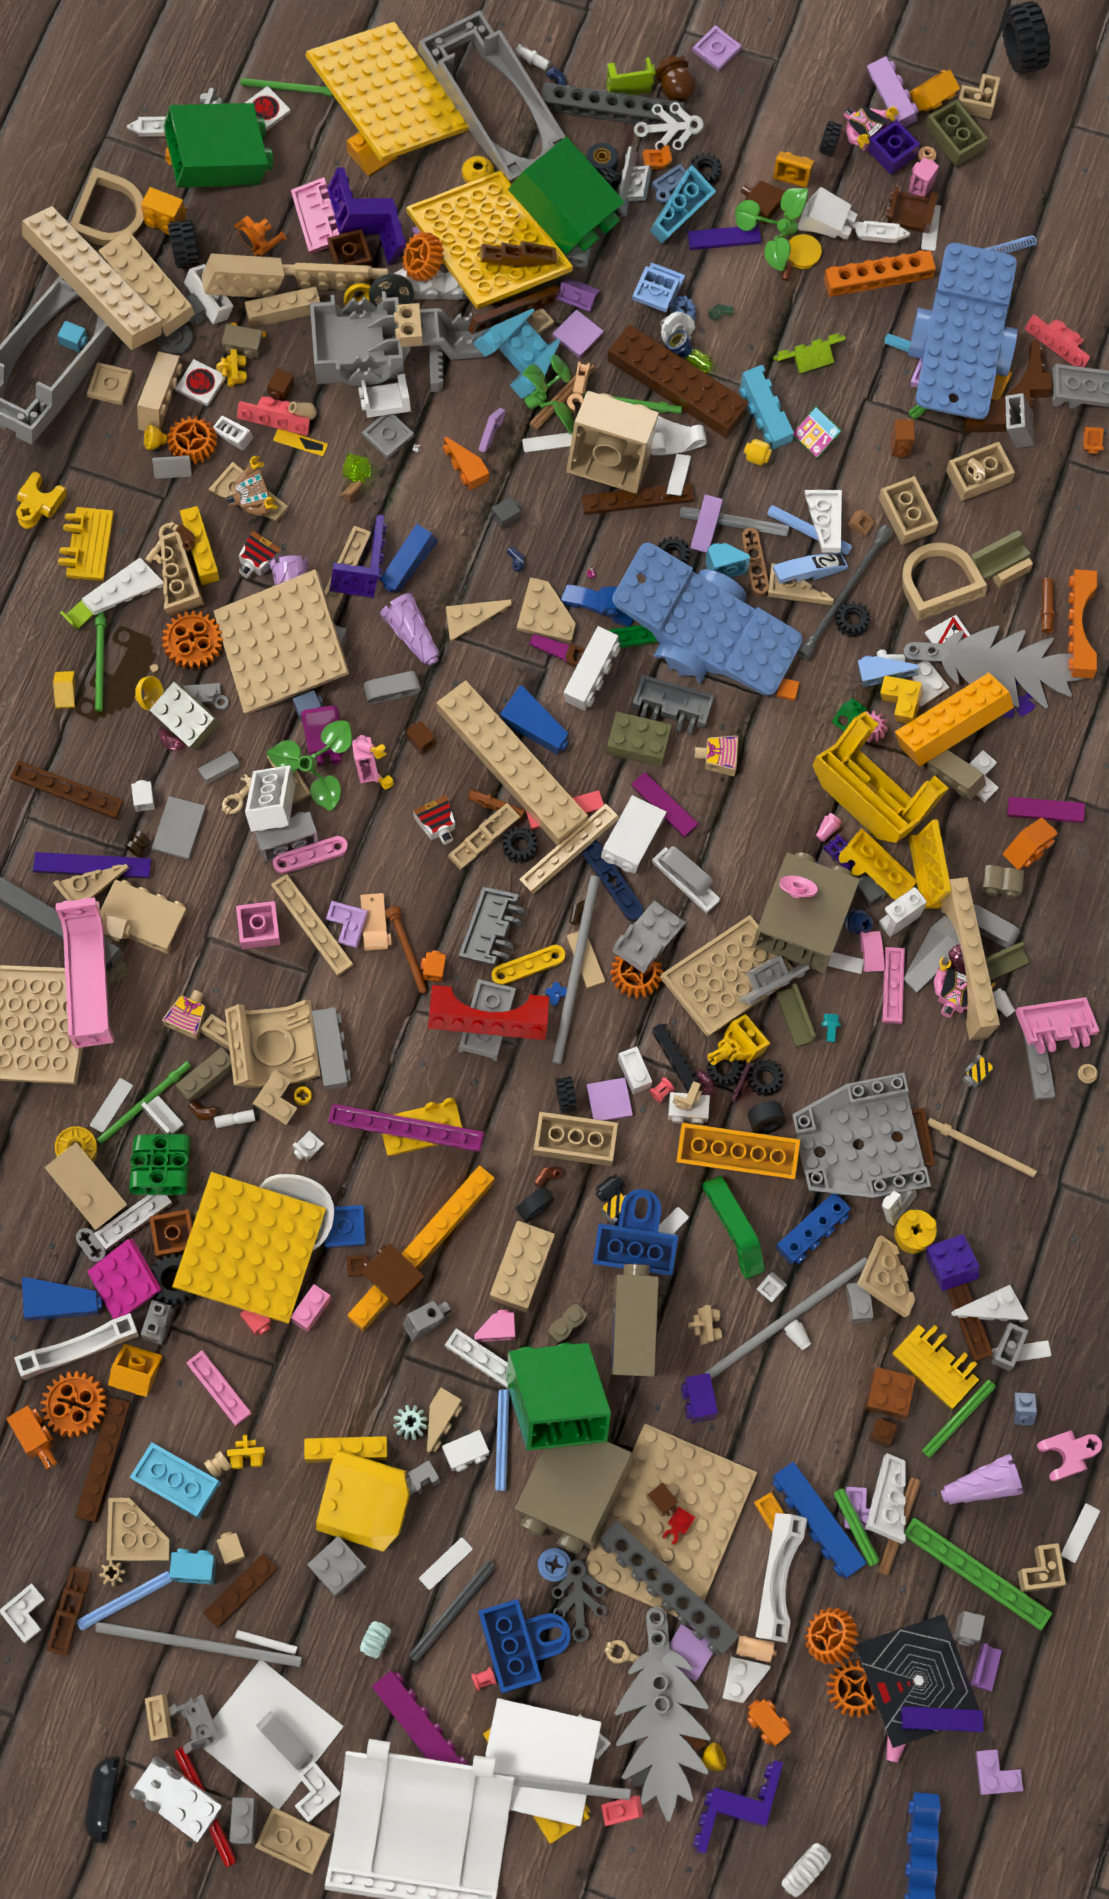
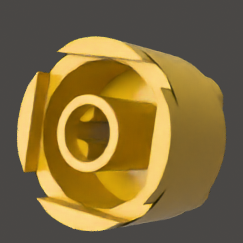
M922 1210L907 1211L900 1217L894 1228V1237L900 1249L910 1254L925 1251L926 1247L932 1244L937 1233L936 1221ZM913 1229H917V1235L913 1234Z

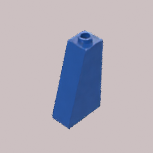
M416 524L380 579L383 583L382 587L391 593L393 590L399 593L437 544V538L431 532Z
M519 685L501 712L500 719L508 727L556 755L561 750L565 751L569 744L568 733L523 686Z
M27 1277L22 1278L23 1312L26 1321L99 1315V1309H102V1297H98L97 1292L94 1290Z

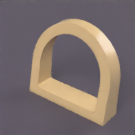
M93 167L70 225L86 242L97 245H107L127 229L134 236L141 228L144 220L141 209L143 197L140 191L128 180ZM96 185L120 191L132 200L136 209V217L130 226L119 232L106 233L80 224Z
M947 543L923 545L909 555L903 567V590L918 621L986 596L987 584L974 561L964 550ZM933 556H942L955 561L962 567L970 585L924 602L913 584L911 575L916 565L922 560Z

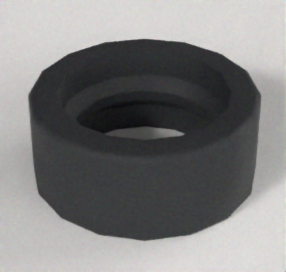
M541 1187L526 1197L516 1207V1211L525 1222H528L545 1211L554 1202L555 1198L546 1187Z

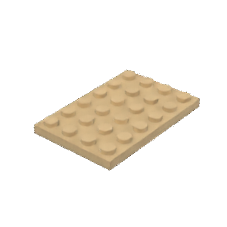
M750 915L660 975L661 980L707 1037L769 996L761 995L758 997V1001L752 1004L739 1001L740 997L753 991L746 972L776 957L774 954L752 947L759 925ZM782 958L787 971L793 969L789 962ZM778 986V987L774 988V992L777 991V990H778L779 988H781V987Z

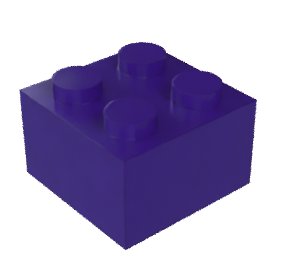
M896 120L870 139L868 151L891 175L918 156L920 143Z
M964 1234L926 1247V1260L942 1291L979 1279L980 1266Z
M710 1373L686 1377L682 1387H680L682 1399L687 1401L686 1407H684L686 1418L690 1419L691 1424L714 1420L718 1411Z

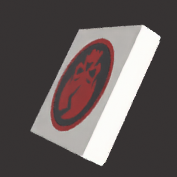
M268 86L245 102L254 104L256 116L264 118L266 131L291 113L289 107Z
M193 359L175 389L176 392L208 407L226 377H223L221 372Z

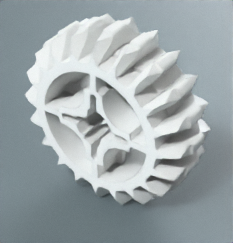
M819 1843L813 1844L785 1876L782 1886L794 1897L799 1896L830 1861L831 1854Z

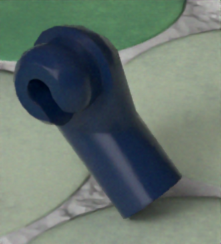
M551 67L547 70L548 78H555L558 85L567 86L565 75L559 69Z
M511 546L507 550V554L513 558L512 569L520 572L524 569L525 557L515 547Z

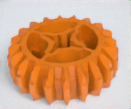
M419 232L409 239V243H406V250H403L405 252L404 256L401 257L404 259L402 265L404 270L407 269V276L418 282H427V280H432L433 276H437V271H441L440 265L444 264L442 258L445 257L442 253L445 249L442 247L443 242L433 233Z
M188 416V420H184L181 417V423L175 421V427H170L171 433L167 435L169 439L167 444L170 452L173 453L174 457L190 456V462L193 461L195 465L197 460L203 463L204 457L210 459V453L214 454V448L217 447V435L215 434L214 427H211L210 422L206 423L204 418L199 421L197 416L194 419ZM197 431L202 432L203 434H205L206 437H203V435L198 434ZM178 443H182V445L186 446L187 450L182 448Z
M619 956L615 957L616 962L611 965L613 970L610 971V975L614 976L611 981L616 983L615 988L619 989L622 987L621 994L627 991V997L630 998L633 993L635 998L638 999L640 993L645 998L647 995L646 991L649 994H653V988L658 989V983L662 981L660 975L663 973V970L660 969L662 964L656 963L658 958L645 973H642L630 964V969L625 970V973L621 974V968L627 961ZM634 968H635V970H636L638 973L640 972L639 977H638V975H637L636 973H633V972H634ZM652 972V978L644 984L643 977ZM626 981H634L636 985H631Z
M828 1607L827 1611L820 1609V1615L814 1614V1621L808 1620L811 1626L810 1628H805L809 1632L804 1636L805 1640L808 1641L805 1646L809 1649L810 1655L814 1656V1659L832 1665H835L836 1661L843 1663V1657L849 1658V1651L855 1652L852 1647L853 1644H858L855 1640V1637L859 1636L858 1632L855 1631L858 1626L854 1623V1618L849 1616V1613L831 1607ZM837 1621L841 1622L843 1631L839 1630V1626H837ZM820 1641L824 1642V1646H826V1651H823Z
M848 1660V1667H846L844 1662L840 1663L842 1670L835 1667L833 1670L837 1676L834 1674L829 1675V1678L834 1680V1682H827L826 1684L828 1687H833V1690L827 1691V1695H834L829 1702L832 1703L836 1700L838 1704L834 1706V1709L837 1710L840 1706L843 1707L841 1710L842 1715L849 1710V1717H853L854 1711H856L858 1718L861 1717V1710H863L865 1715H868L869 1710L867 1707L872 1710L876 1709L872 1703L875 1702L872 1691L868 1698L863 1690L867 1677L864 1668L860 1667V1660L856 1661L855 1666H853L852 1660ZM855 1671L863 1674V1676L858 1680H852L845 1673ZM840 1679L846 1687V1692L842 1697H840L838 1691ZM861 1681V1684L857 1689L859 1690V1694L857 1692H854L848 1696V1694L851 1692L850 1684L854 1686L855 1684H858ZM851 1697H856L865 1704L852 1706L846 1702Z

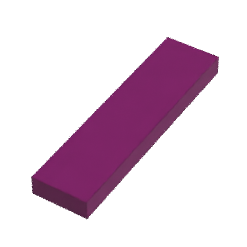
M646 772L631 784V787L647 803L666 811L665 820L683 838L698 826V823Z
M1008 797L1007 817L1040 819L1043 817L1044 820L1083 823L1085 803Z

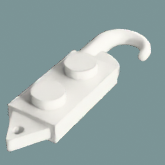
M138 117V120L127 125V129L137 133L139 137L165 136L163 125L166 117Z
M854 221L852 224L844 223L851 229H856V234L861 240L897 243L898 240L910 236V233L901 228L900 224L871 221Z

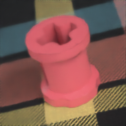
M665 1077L661 1079L662 1082L655 1088L649 1089L650 1094L658 1103H661L662 1099L670 1092L675 1091L674 1086Z
M491 1667L476 1675L474 1673L471 1674L477 1692L480 1691V1688L488 1685H497Z

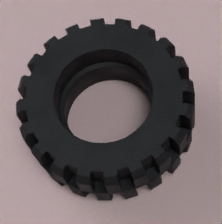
M1034 1L1008 6L1003 11L1002 35L1006 55L1008 56L1009 63L1012 65V69L1018 74L1045 69L1050 62L1051 44L1048 26L1042 9Z

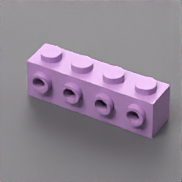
M885 56L867 66L869 75L887 109L895 106L899 112V115H894V121L898 120L904 127L918 121L916 115L919 113L915 103L911 104L909 100L911 96L908 90L903 89L902 85L904 83L901 76H896L894 72L896 67L893 61L889 62Z

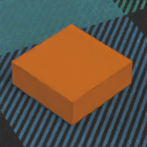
M783 678L776 697L795 701L799 682Z

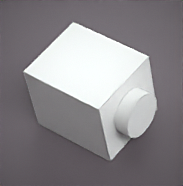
M140 780L131 784L135 811L154 810L151 781Z

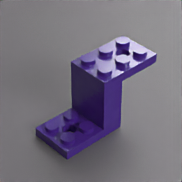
M344 167L337 168L327 187L339 235L362 229L363 234H379L387 264L395 265L406 246V238L402 234V224L398 219V209L394 204L393 198L353 199V192L349 187V177L346 175Z
M774 1760L771 1764L766 1765L763 1776L767 1778L766 1783L760 1787L758 1798L761 1801L715 1787L706 1793L704 1805H707V1808L700 1815L698 1825L701 1826L700 1834H695L692 1845L696 1847V1853L706 1854L716 1813L760 1827L767 1825L782 1762Z

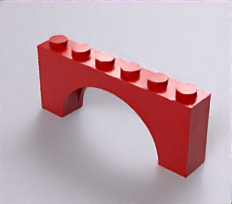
M432 985L428 1029L546 1040L549 996L529 995L527 1002L519 1008L504 1012H488L477 1010L461 1003L454 996L452 987Z

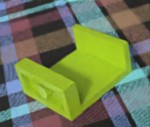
M648 57L645 62V71L617 75L615 63H608L607 90L627 95L651 93V87L654 85V64H651Z

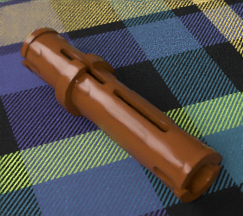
M1044 578L1041 581V632L1050 634L1054 631V580Z
M471 789L467 799L482 805L485 809L490 808L498 811L507 803L492 797L489 793L486 795L474 789ZM509 804L520 816L518 820L521 821L525 809Z

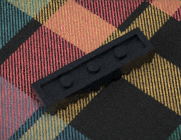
M660 1023L653 1027L652 1034L685 1090L689 1093L693 1081L698 1083L699 1078L693 1077L695 1071L690 1070V1063L686 1064L687 1058L682 1057L683 1051L678 1050L679 1044H674L675 1038L670 1037L671 1031H666L667 1024Z

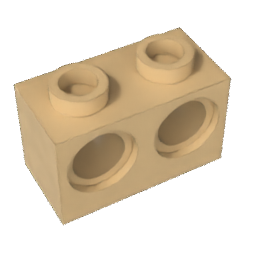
M419 303L397 305V312H394L395 324H399V329H395L396 340H400V347L423 345Z

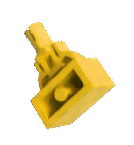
M745 1014L730 1024L724 1033L723 1040L718 1043L719 1049L709 1053L707 1058L709 1061L713 1060L711 1062L712 1065H716L724 1059H729L730 1062L745 1060L749 1064L763 1055L770 1042Z

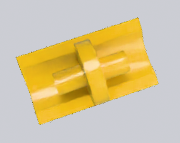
M231 349V354L226 358H222L221 362L216 365V370L221 372L223 377L227 376L228 387L232 388L235 383L244 384L247 378L245 371H238L237 367L244 368L246 356L237 354V349Z
M243 1435V1441L235 1442L236 1448L244 1447L243 1449L227 1450V1456L230 1459L232 1469L243 1468V1458L251 1457V1467H262L263 1456H266L264 1447L249 1448V1446H256V1440H248V1435Z

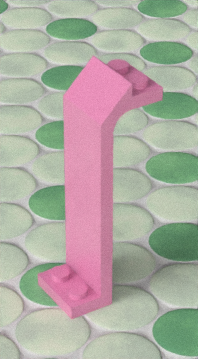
M83 898L82 900L56 903V911L62 924L64 937L68 1035L74 1048L114 1043V1036L109 1026L104 927L99 901H96L95 898Z

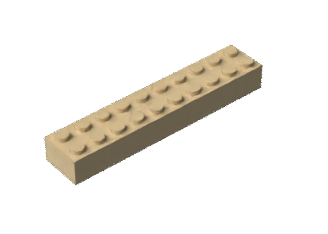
M53 206L22 220V236L131 350L161 335L162 319Z
M466 680L436 702L437 712L557 846L588 819V815Z

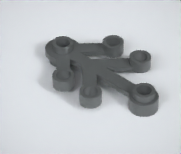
M573 1560L567 1567L568 1575L559 1586L552 1589V1596L556 1599L562 1598L564 1590L573 1581L574 1591L560 1607L554 1609L553 1614H555L556 1610L560 1609L563 1611L562 1618H564L566 1611L575 1602L576 1627L572 1634L576 1641L584 1642L589 1637V1630L585 1627L583 1601L594 1611L597 1617H604L607 1609L605 1606L599 1605L583 1590L582 1581L593 1589V1593L596 1596H603L606 1590L604 1585L598 1584L587 1574L588 1568L583 1561ZM579 1566L581 1573L575 1574L573 1571L574 1567ZM597 1586H601L603 1588V1592L601 1594H597L595 1592ZM557 1588L561 1589L562 1594L559 1597L555 1596L554 1591ZM602 1607L604 1614L598 1615L596 1612L597 1608ZM580 1629L585 1631V1636L582 1638L577 1635Z

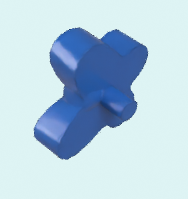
M554 982L552 988L545 990V995L550 998L551 1006H557L559 998L566 997L567 988L561 987L558 982Z

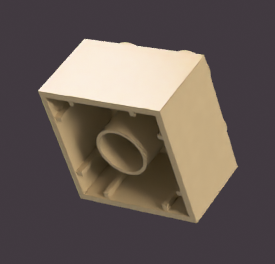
M587 391L574 422L566 472L637 494L649 463L659 412L650 410L641 404L633 405L614 399L608 394H597Z

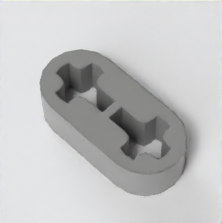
M82 1228L77 1232L76 1240L91 1262L98 1263L106 1257L104 1247L90 1229ZM84 1233L85 1235L90 1234L88 1238L91 1244L88 1245L85 1240L81 1242V1235ZM92 1247H95L97 1251L101 1250L99 1258L96 1256L92 1257L94 1255L91 1250Z

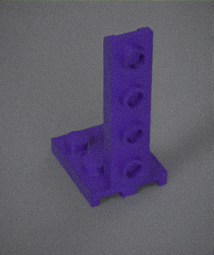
M378 515L376 518L370 568L334 563L330 592L374 598L377 579H381L382 568H379V564L383 563L384 553H380V550H384L385 538H382V534H386L387 528L383 515Z

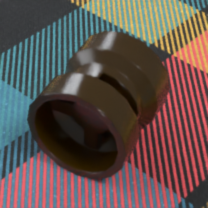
M137 830L133 834V839L129 840L125 847L132 854L140 857L144 853L143 849L148 847L152 841L144 833Z

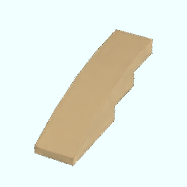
M506 803L483 822L476 831L469 835L448 857L462 870L511 827L520 816Z

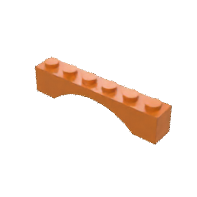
M1075 569L1073 575L1069 576L1068 587H1071V592L1068 596V604H1071V609L1068 612V620H1071V625L1068 628V637H1071V642L1068 644V653H1071V659L1069 658L1068 670H1071V677L1093 679L1097 671V653L1086 639L1082 624V614L1084 607L1094 596L1097 589V571Z

